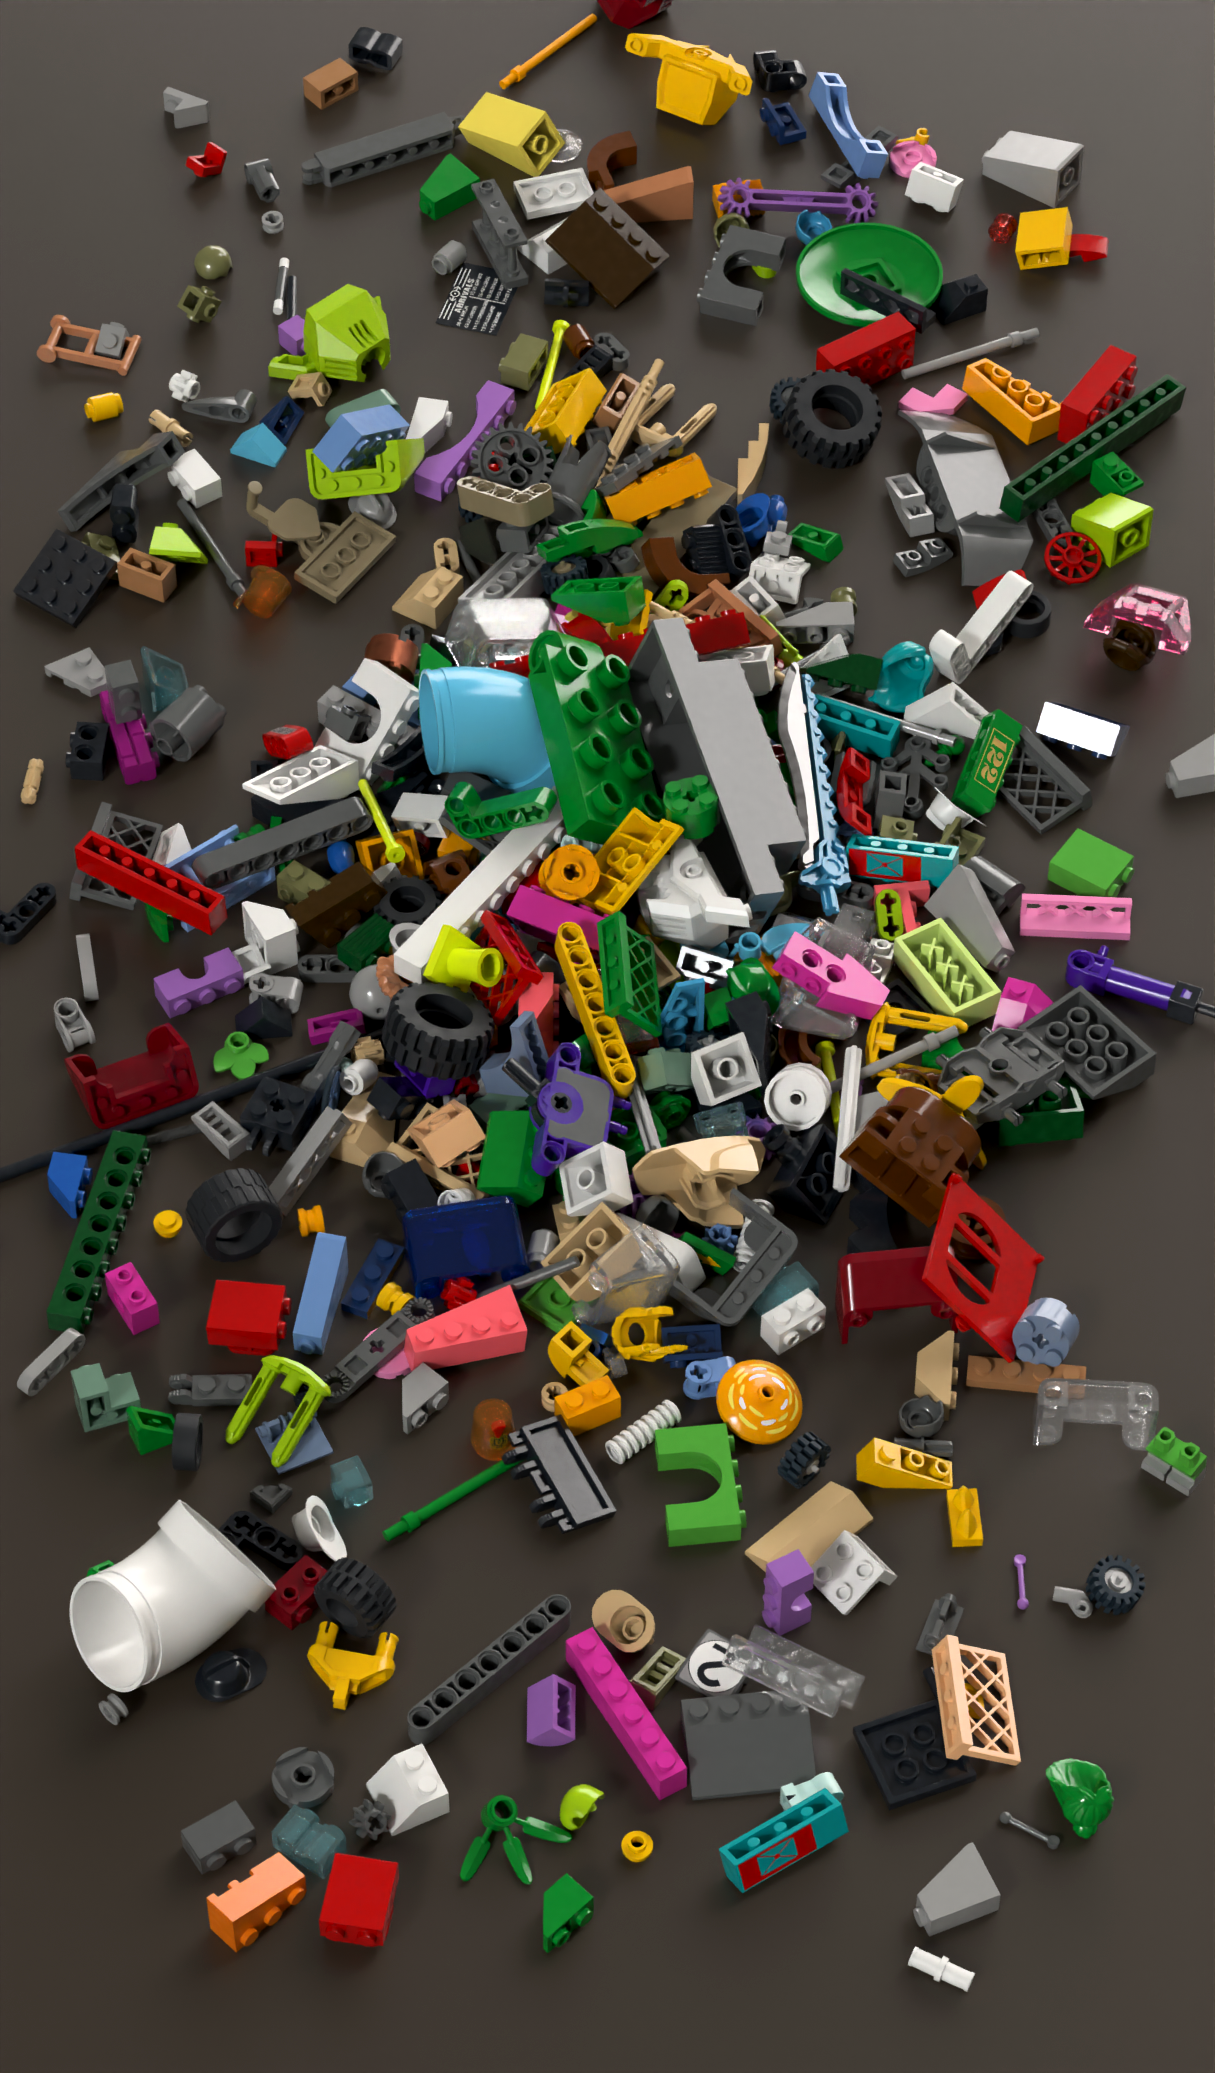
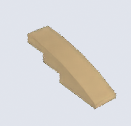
M759 423L758 441H749L748 458H738L737 506L745 498L755 493L762 478L767 460L769 423Z

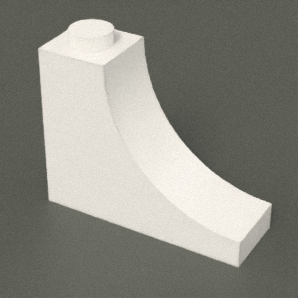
M952 682L906 706L903 720L932 730L938 728L948 735H959L975 739L983 717L988 715L989 712Z

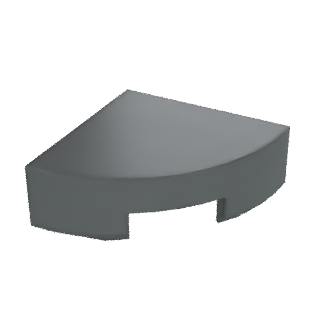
M280 1483L269 1486L260 1485L250 1491V1498L273 1514L293 1494L291 1487Z

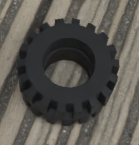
M402 875L399 879L394 877L390 879L389 883L384 882L382 884L388 893L373 907V912L382 916L383 919H386L387 922L389 921L394 926L401 923L422 925L442 904L440 891H437V887L434 884L429 885V880L425 878L420 880L419 876L414 875L412 878L407 877V875ZM402 911H415L412 913H402Z
M342 1557L338 1559L313 1588L316 1601L325 1615L342 1630L362 1639H369L374 1636L397 1608L395 1596L386 1582L371 1568L351 1558Z

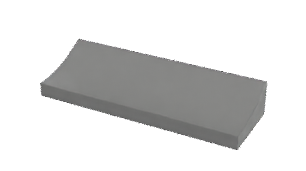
M549 525L550 528L537 544L558 537V526ZM536 545L530 553L506 552L458 598L459 608L480 613L507 628L545 591L540 569L544 563L548 564L547 561L538 555Z

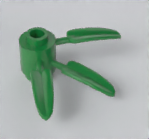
M506 1795L495 1796L482 1808L481 1820L487 1829L483 1837L477 1836L472 1842L461 1867V1880L469 1881L478 1870L491 1846L488 1838L492 1831L499 1832L504 1830L507 1840L503 1842V1847L515 1873L523 1883L527 1885L532 1883V1873L520 1840L517 1837H513L509 1829L513 1822L522 1825L524 1833L548 1841L567 1843L572 1840V1835L557 1826L530 1816L526 1817L525 1820L518 1818V1808L512 1798ZM495 1811L500 1813L501 1818L496 1815Z

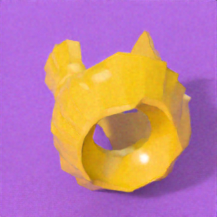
M639 1306L628 1308L620 1313L612 1326L613 1344L619 1351L620 1357L626 1360L631 1358L655 1362L667 1354L687 1350V1345L662 1347L661 1322L658 1317L673 1316L672 1308L668 1306L649 1308ZM633 1323L640 1324L644 1330L645 1337L641 1345L636 1346L629 1339V1327Z

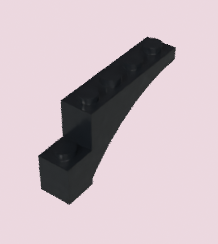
M421 725L397 749L373 762L371 773L380 776L384 781L395 782L401 777L410 776L414 772L428 769Z

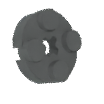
M299 1747L285 1752L276 1761V1767L271 1777L272 1787L279 1800L287 1804L291 1810L299 1811L303 1808L317 1806L334 1792V1767L324 1753L318 1750V1753L308 1751V1748ZM303 1773L304 1776H312L308 1779V1782H297L298 1774Z

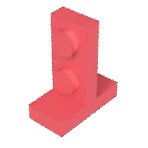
M928 880L874 885V910L877 894L882 890L892 889L898 893L901 900L904 926L902 935L921 927L920 922H915V917H917V907H923L929 900L930 886ZM885 894V898L880 900L881 905H886V909L890 910V905L894 904L895 901Z

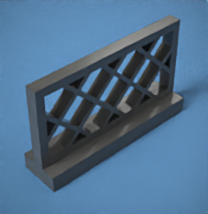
M1023 725L1019 734L1021 739L1016 746L1022 752L1021 758H1012V763L1010 764L1020 765L1019 774L1004 773L1003 776L1004 780H1018L1017 789H1009L1002 786L998 793L1042 835L1081 808L1085 811L1092 806L1091 790ZM1024 765L1036 766L1038 768V775L1023 774ZM1022 781H1037L1036 789H1021ZM1040 782H1052L1055 785L1054 791L1039 790ZM1019 796L1034 797L1033 805H1022L1019 803ZM1038 797L1053 798L1052 806H1037ZM1057 798L1069 799L1072 802L1067 807H1056ZM1036 813H1051V818L1043 824L1035 817Z
M101 802L91 830L112 841H116L132 851L142 848L146 854L145 857L152 860L163 825L112 811V804ZM114 821L124 823L128 829L117 832L113 827ZM148 830L155 833L154 836L143 840L138 832ZM133 835L137 842L126 846L122 838ZM78 868L76 869L71 882L69 899L80 901L83 896L134 910L137 898L131 896L130 900L121 898L116 893L121 890L103 881L101 882L106 889L101 891L89 889L91 884L101 880Z

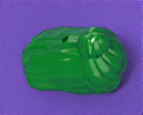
M1072 1758L1053 1762L1046 1769V1778L1050 1782L1064 1816L1073 1824L1075 1833L1084 1839H1089L1098 1830V1825L1107 1819L1113 1808L1115 1800L1112 1796L1111 1783L1107 1780L1106 1773L1097 1764Z

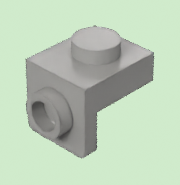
M110 322V325L102 323L95 349L96 354L120 359L126 336L129 337L127 329L124 328L125 326L116 322Z

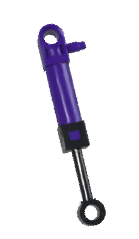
M1105 945L1101 946L1096 954L1086 950H1075L1068 956L1065 978L1066 982L1074 988L1081 985L1088 992L1104 996L1107 991L1166 1010V1017L1191 1025L1194 1023L1198 1013L1215 1018V1006L1202 1002L1203 988L1177 981L1176 985H1172L1114 966L1115 960L1106 958L1109 949Z

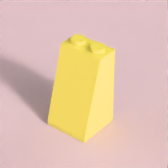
M488 92L482 96L458 126L468 143L533 177L540 176L565 144L546 111Z

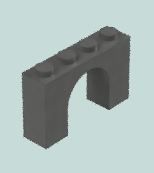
M730 225L727 233H723L721 237L719 252L716 251L714 253L712 269H708L706 272L705 285L703 288H699L697 302L700 303V313L756 326L764 308L763 292L736 286L729 282L726 276L733 269L741 266H761L779 272L786 255V238Z

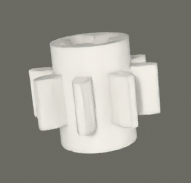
M182 370L181 374H174L169 383V389L173 391L172 397L183 402H188V399H195L200 391V383L196 381L198 376Z

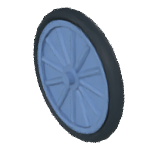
M333 1066L328 1074L322 1097L321 1114L327 1106L333 1110L338 1108L341 1094L339 1082L341 1069L339 1066Z

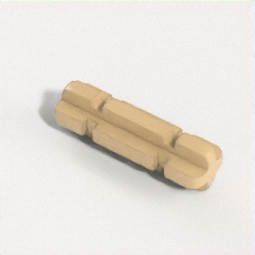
M34 758L29 761V769L27 770L23 784L24 788L21 792V801L24 804L29 803L31 805L36 801V794L38 793L41 774L44 769L43 761Z

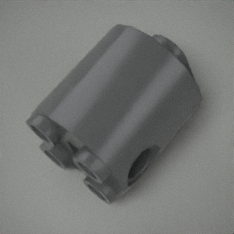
M195 685L193 688L185 689L180 697L169 704L151 722V736L162 753L177 761L186 762L208 742L213 734L223 727L227 711L223 705L216 703L208 695L203 686Z

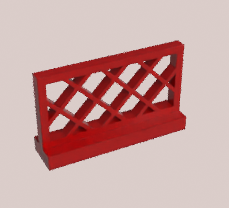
M485 910L480 917L484 927L473 942L483 949H497L503 957L504 966L508 964L505 975L502 974L499 982L492 986L490 997H488L489 987L471 981L470 988L476 998L485 1004L486 1009H489L495 1025L499 1026L530 982L538 985L544 976L508 919ZM489 937L488 946H485L486 940ZM514 979H518V982L512 989ZM501 983H504L503 993H500ZM498 1001H501V1005L497 1010Z

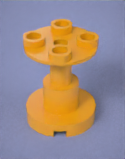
M569 844L556 849L544 860L539 870L538 880L540 888L546 892V895L553 898L556 896L562 900L570 901L569 904L577 903L575 900L584 898L595 889L599 881L600 869L593 854L587 848Z

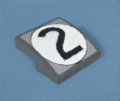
M708 1629L682 1664L675 1679L705 1697L735 1695L740 1692L744 1684H748L762 1658Z

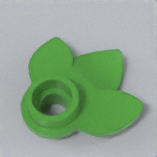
M233 1032L226 1039L224 1048L215 1053L213 1065L217 1073L231 1069L232 1074L241 1080L254 1075L256 1063L269 1061L267 1049L262 1044L253 1043L244 1032Z

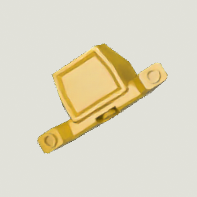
M631 33L627 36L625 48L628 52L641 57L662 59L657 81L656 108L700 125H715L737 100L738 93L745 96L750 94L753 81L745 66L737 64L731 54L726 58L709 49V46L676 41L662 35Z

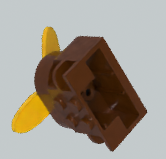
M976 1075L965 1076L954 1082L942 1095L924 1085L890 1077L882 1079L877 1085V1090L889 1101L888 1104L877 1109L858 1129L839 1157L930 1228L938 1220L948 1180L952 1173L959 1174L967 1184L969 1179L968 1169L973 1163L979 1169H983L987 1164L986 1157L981 1149L980 1137L975 1128L963 1115V1111L969 1108L980 1096L984 1087L982 1078Z

